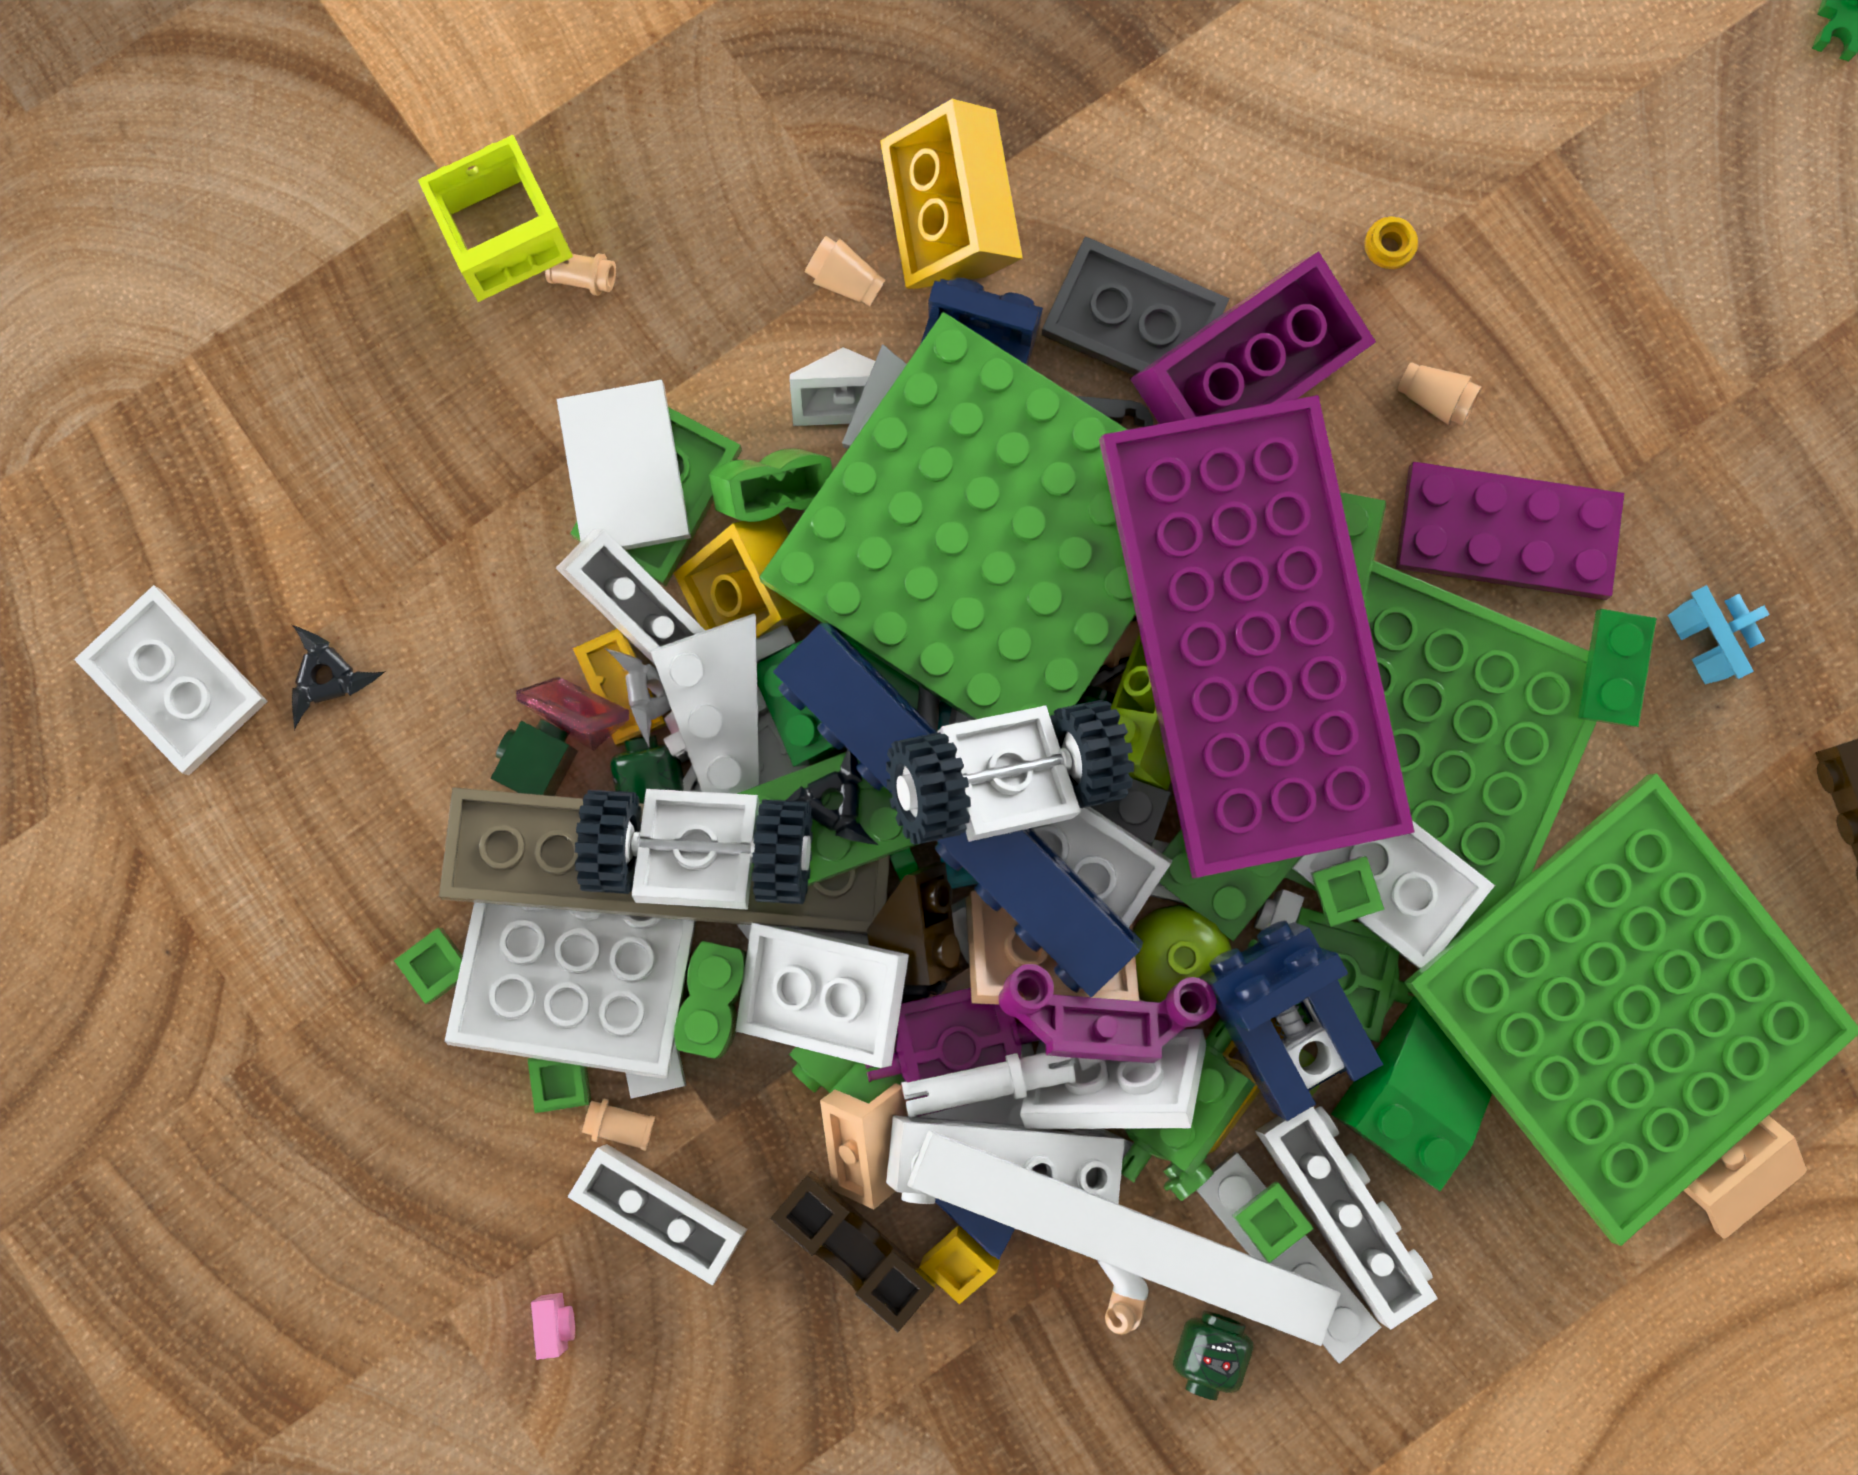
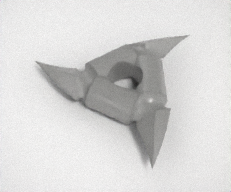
M606 649L629 673L625 676L629 706L649 746L651 720L672 710L658 671L650 664L643 665L640 659ZM647 688L657 695L656 698H650Z

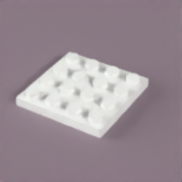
M474 902L445 1042L447 1045L668 1079L675 1040V1023L681 1007L696 921Z

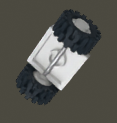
M1102 700L1058 708L1054 711L1055 715L1049 716L1047 707L1041 706L942 726L937 733L894 741L891 744L892 748H889L887 753L890 761L886 762V771L890 774V779L886 781L887 789L892 790L893 798L890 799L892 809L896 808L898 812L895 817L898 826H903V835L906 839L910 838L912 844H922L961 835L965 831L970 842L1073 819L1081 812L1080 808L1121 800V798H1125L1129 794L1127 788L1132 787L1133 780L1128 773L1134 772V762L1128 760V753L1133 751L1131 742L1126 743L1124 736L1128 733L1125 724H1118L1120 714L1116 709L1111 710L1109 702H1102Z
M646 789L642 822H640L642 811L641 806H639V797L636 796L635 792L588 790L587 794L583 797V805L580 806L579 810L581 820L580 823H577L576 827L578 842H575V853H578L575 861V871H578L577 882L580 884L582 891L629 894L632 891L635 903L748 909L752 878V881H754L753 893L755 900L758 902L803 904L805 902L808 891V879H810L811 843L813 841V832H811L813 822L809 802L763 799L762 804H760L758 795Z

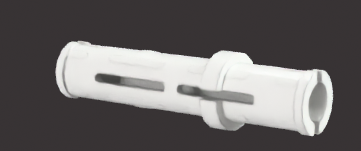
M1045 1052L1019 1058L1018 1054L1015 1053L1006 1055L1005 1062L908 1083L907 1081L901 1082L905 1100L927 1095L924 1098L906 1101L909 1119L915 1118L917 1115L1012 1094L1016 1100L1027 1097L1026 1091L1068 1082L1074 1083L1075 1072L1073 1065L1049 1069L1069 1064L1071 1057L1046 1056Z

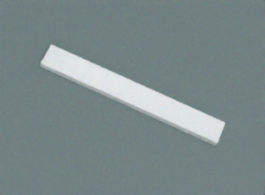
M928 1130L907 1183L914 1190L1319 1346L1322 1345L1341 1292L1332 1287Z

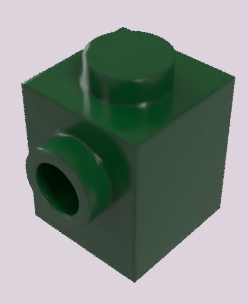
M540 719L535 728L521 721L516 731L509 729L502 738L496 752V757L500 761L490 779L518 793L555 796L578 751L565 743L569 733L557 726Z

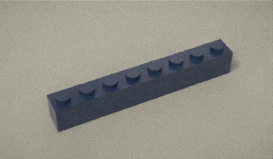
M829 623L819 624L773 671L783 682L778 687L782 695L799 710H803L807 706L821 721L817 729L822 736L838 750H842L846 746L860 761L856 766L858 772L877 790H881L884 786L887 788L886 780L890 779V774L886 771V762L890 761L887 753L888 749L892 748L891 744L894 741L937 733L858 650ZM1032 828L970 842L968 841L966 831L958 836L937 840L939 843L935 846V850L941 858L956 871L964 867L975 878L978 884L974 889L981 899L997 912L1003 907L1017 921L1018 924L1014 927V930L1021 940L1035 952L1043 948L1058 963L1054 967L1057 976L1075 993L1083 989L1092 998L1140 952L1143 941Z

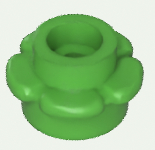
M1204 1160L1193 1176H1190L1174 1163H1171L1163 1170L1169 1178L1164 1185L1165 1191L1171 1189L1177 1198L1182 1201L1201 1187L1214 1172Z

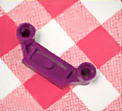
M1025 964L1013 971L1005 980L1003 989L999 994V1005L1003 1012L1019 1019L1046 1044V1056L1155 1063L1162 1059V1046L1186 1027L1196 1026L1208 1019L1216 1008V996L1212 987L1206 981L1197 977L1185 978L1174 985L1167 993L1166 999L1160 1003L1053 994L1054 984L1051 976L1044 968L1035 964ZM1018 991L1023 993L1025 999L1019 995Z

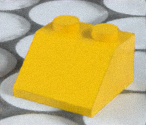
M779 514L762 521L732 523L673 573L698 624L705 630L755 614L757 639L783 625L784 627L787 626L789 631L792 632L813 617L760 582V575L789 535Z

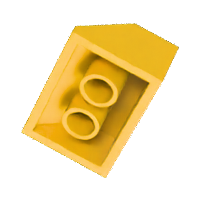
M951 99L880 140L906 288L933 286L934 281L940 282L941 279L950 281L955 278L970 280L984 278L1023 259L995 109Z

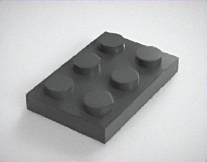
M1085 236L1046 319L1041 335L1129 374L1136 375L1222 315L1230 298Z

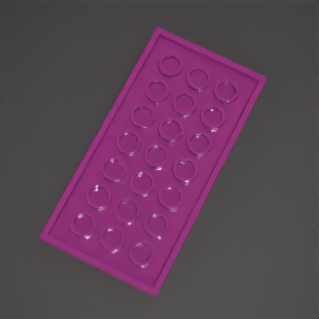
M1319 395L1103 434L1099 439L1192 878L1415 833Z

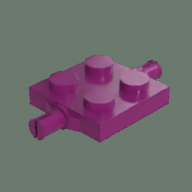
M966 988L901 1004L897 1027L896 1052L893 1053L892 1066L869 1071L866 1074L869 1083L899 1074L908 1083L1005 1062V1056L1017 1053L1018 1057L1021 1058L1022 1045L1040 1041V1039L1033 1032H1030L1022 1022L1016 1023L1013 1017L1003 1012L999 1004L972 1003L971 988ZM864 1064L865 1070L874 1068V1066ZM927 1095L912 1098V1100L927 1097ZM948 1108V1109H943V1110H939V1111H936V1112H931V1113H926V1114H922V1115H917L916 1117H920V1116H924V1115H928V1114H933V1113H937V1112H941V1111H945V1110H949V1109H953V1108Z

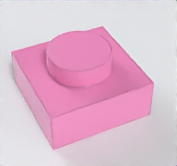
M563 1293L541 1295L531 1302L536 1360L559 1357L568 1349V1341L575 1338L574 1312L572 1306L564 1307Z

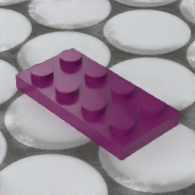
M1413 461L1408 469L1395 569L1607 600L1613 594L1624 493Z

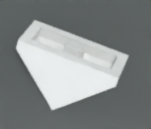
M842 347L791 373L790 392L793 426L850 424L875 361Z

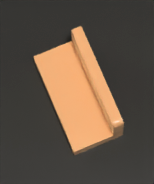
M893 1084L869 1104L836 1089L820 1100L832 1190L873 1210L896 1192L886 1183L893 1115L908 1116L906 1101L908 1099H904L902 1085Z
M1768 1115L1691 1183L1684 1192L1706 1210L1715 1232L1725 1239L1800 1179L1807 1169L1795 1137Z

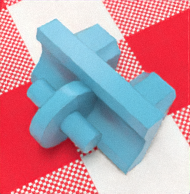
M1706 585L1692 592L1691 596L1693 599L1683 603L1668 615L1681 640L1709 627L1718 646L1691 659L1704 684L1724 680L1735 675L1736 679H1740L1754 672L1733 633L1740 630L1749 648L1764 642L1765 639L1755 622L1770 615L1765 605L1749 612L1741 595L1737 594L1724 601L1734 618L1733 621L1727 623Z

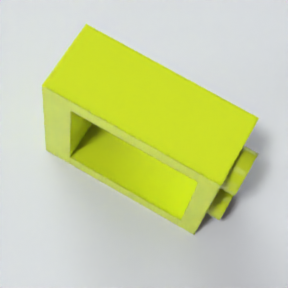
M514 135L492 143L450 165L443 166L435 172L418 179L454 259L478 302L573 257ZM475 166L473 169L467 170L469 167ZM522 181L538 217L468 250L452 214Z

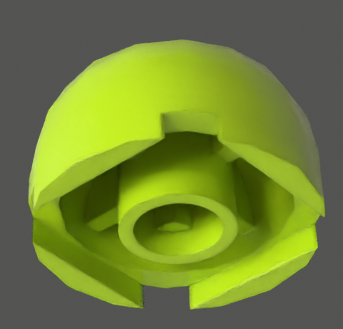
M1178 904L1157 908L1146 915L1133 928V932L1143 941L1140 952L1135 956L1139 998L1145 1002L1160 1003L1166 999L1169 990L1183 979L1189 977L1199 978L1210 971L1209 963L1220 954L1231 950L1229 938L1219 930L1215 923L1202 914L1195 912L1189 906Z

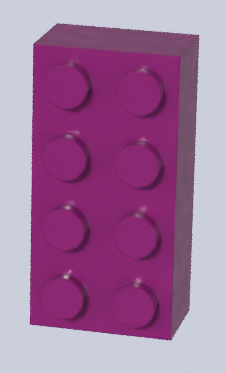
M1318 251L1286 269L1134 375L1130 380L1158 423L1163 424L1297 399L1372 346L1376 341Z

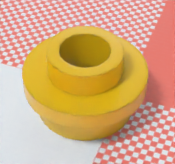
M1393 216L1381 218L1372 224L1365 236V251L1369 259L1381 268H1401L1411 261L1417 251V233L1412 225L1403 218ZM1385 238L1394 239L1398 243L1399 250L1394 252L1386 250L1382 246V240Z

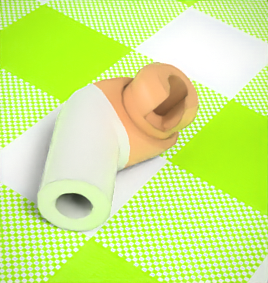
M1098 1261L1114 1284L1109 1306L1105 1314V1322L1112 1332L1120 1335L1127 1334L1135 1330L1143 1319L1149 1292L1148 1286L1142 1277Z

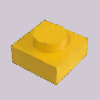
M958 1225L923 1256L919 1268L960 1304L997 1273L1000 1260L995 1256H991Z

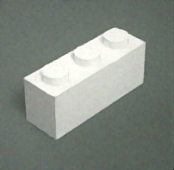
M593 529L556 567L654 665L650 650L706 631L603 529Z
M608 1144L600 1146L595 1150L568 1195V1198L710 1285H713L720 1277L748 1230Z

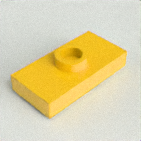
M615 629L573 648V651L617 747L625 745V740L642 737L643 735L629 706L625 676L629 673L606 649L637 657L629 639L618 629ZM647 688L650 698H655L653 692ZM663 715L651 720L650 733L667 726Z

